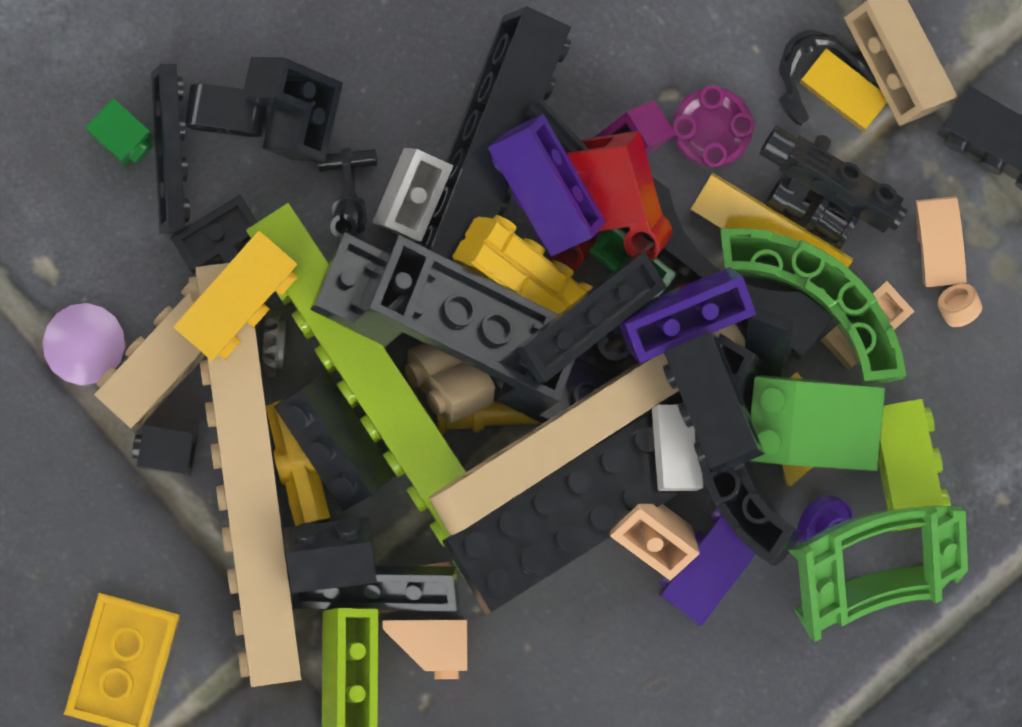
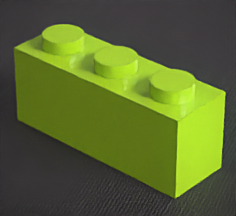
M923 399L885 405L883 408L878 466L887 510L918 506H951L948 491L946 488L941 489L938 473L943 471L941 454L938 448H932L929 433L935 430L933 414L930 407L924 408ZM915 526V527H907V528H902V529H896V530H892V532H897V531H902V530H908V529H913V528H919V527H921V526Z
M336 608L323 611L322 727H378V609Z

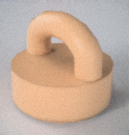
M956 284L947 288L940 295L937 302L943 318L951 327H962L971 323L982 311V303L976 289L969 284Z

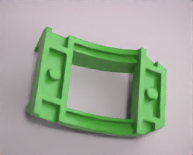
M955 505L918 506L877 511L835 524L790 548L788 551L798 560L802 605L794 608L809 637L816 642L822 639L821 631L836 622L843 627L861 616L888 606L916 600L931 599L935 604L942 601V589L951 580L957 584L968 571L966 511L960 506ZM907 527H922L924 566L894 568L845 581L843 549L884 532Z

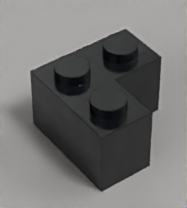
M251 57L242 97L271 108L262 149L290 160L325 162L343 82L284 57Z

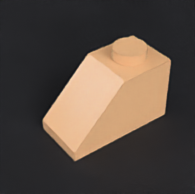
M638 504L610 531V537L670 581L700 554L692 525L664 504L656 507L654 504Z
M467 620L383 621V630L424 671H434V679H459V671H467Z

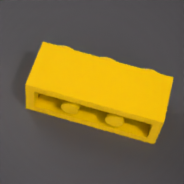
M258 231L173 327L211 361H214L218 355L226 360L241 343V340L236 337L237 333L246 323L254 328L270 310L264 304L275 291L282 296L296 281L298 276L292 271L298 264L261 231Z

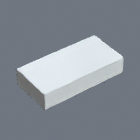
M657 405L653 407L652 419L658 491H697L702 489L703 477L694 448V427L688 428L678 405Z

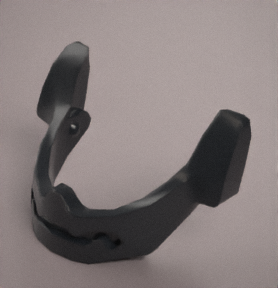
M813 29L798 33L785 45L779 66V72L786 87V94L779 99V102L788 117L800 126L809 121L810 118L801 101L795 80L796 63L802 54L814 51L818 45L831 46L842 54L845 63L852 69L857 68L870 82L876 81L861 50L851 52L835 36Z

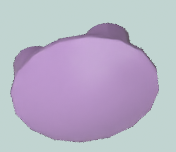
M89 303L70 305L58 312L47 325L43 338L44 357L51 370L64 381L80 386L97 383L102 375L111 367L116 369L127 349L124 331L116 317L103 307Z

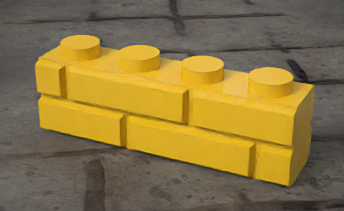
M495 215L493 219L485 217L475 218L465 234L466 238L460 242L452 256L453 260L461 266L557 314H560L593 288L589 284L583 282L578 284L571 278L574 274L572 269L555 260L550 262L543 256L546 251L544 247L528 238L522 240L514 233L517 227L506 218Z

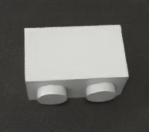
M404 148L372 223L409 240L421 242L453 165L418 149Z

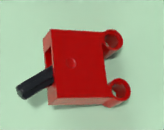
M537 100L527 109L525 116L530 120L540 114L545 115L606 221L598 231L630 227L624 239V248L627 254L632 258L638 253L645 252L650 261H653L670 241L672 226L669 220L662 214L640 131L580 140L544 100ZM642 232L649 234L654 242L648 241ZM594 235L591 239L575 245L574 247L578 252L570 248L553 256H550L548 252L550 262L552 260L561 262L573 271H576L591 255L588 252L596 243V236Z

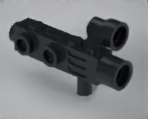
M778 126L773 128L762 145L759 154L780 166L779 171L792 179L789 181L781 177L769 194L765 205L778 213L784 211L800 220L811 204L812 199L806 196L811 189L882 233L888 228L895 231L900 226L908 211L901 206L904 198L899 196L890 185L878 183L863 174L855 164L843 162L828 153L831 145L830 138L825 135H819L813 144L800 135L797 138Z

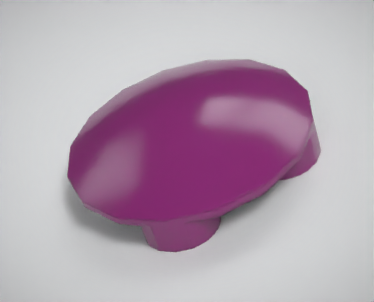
M710 85L695 90L681 101L674 113L672 129L676 133L674 136L675 144L685 158L698 166L717 168L731 164L744 154L751 142L755 124L749 108L741 97L728 89Z

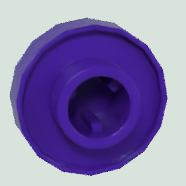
M825 495L818 497L802 513L798 523V531L803 533V535L799 539V543L835 524L854 518L851 507L836 496Z

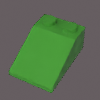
M768 375L756 376L754 378L751 419L765 454L750 461L793 466L877 471L886 387Z

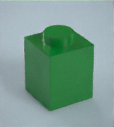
M114 98L85 127L88 133L126 168L132 162L135 164L140 163L153 147L150 144L154 139L151 132Z

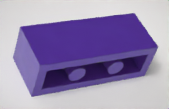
M540 114L502 133L488 147L494 166L499 172L503 173L513 190L516 204L521 209H524L534 226L537 240L542 245H545L550 256L591 239L606 222L544 114Z
M729 267L648 301L619 324L629 353L639 363H642L711 331L713 333L756 315L743 276Z
M718 507L709 516L715 522L705 535L700 531L695 534L700 554L671 581L663 576L659 582L664 587L659 596L698 626L704 624L756 555L734 533Z

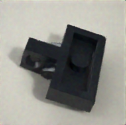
M240 194L170 238L190 271L194 274L196 273L195 267L207 266L211 263L214 265L230 263L244 248L245 242L251 239L246 230L258 221Z

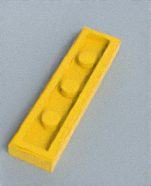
M712 173L690 209L721 229L746 228L771 231L774 234L798 241H805L825 251L843 263L847 268L853 261V258L715 173Z

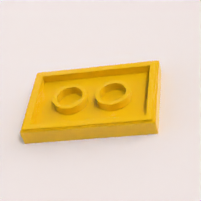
M98 593L64 715L107 727H149L180 614Z

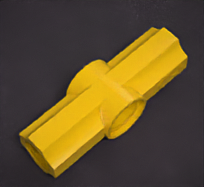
M280 401L265 406L276 449H273L277 471L282 486H286L288 502L295 525L297 526L302 523L315 524L331 519L321 477L274 408Z

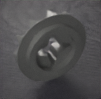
M281 311L269 312L266 316L262 369L267 377L277 378L278 370H284L287 320H282Z

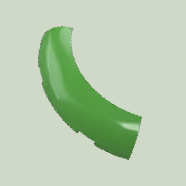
M746 228L720 229L724 269L731 267L742 275L743 278L769 281L795 292H802L834 317L832 321L842 332L855 357L861 385L871 386L902 380L907 376L903 354L892 325H890L873 293L843 263L805 241H798L774 234L771 231Z

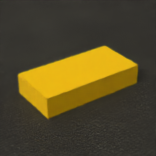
M827 48L800 81L801 85L863 133L887 104L880 89Z

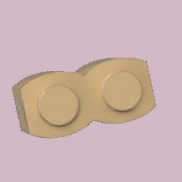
M426 343L408 349L407 364L405 365L407 379L413 387H419L427 395L428 404L434 414L441 415L451 424L493 405L495 385L489 374Z

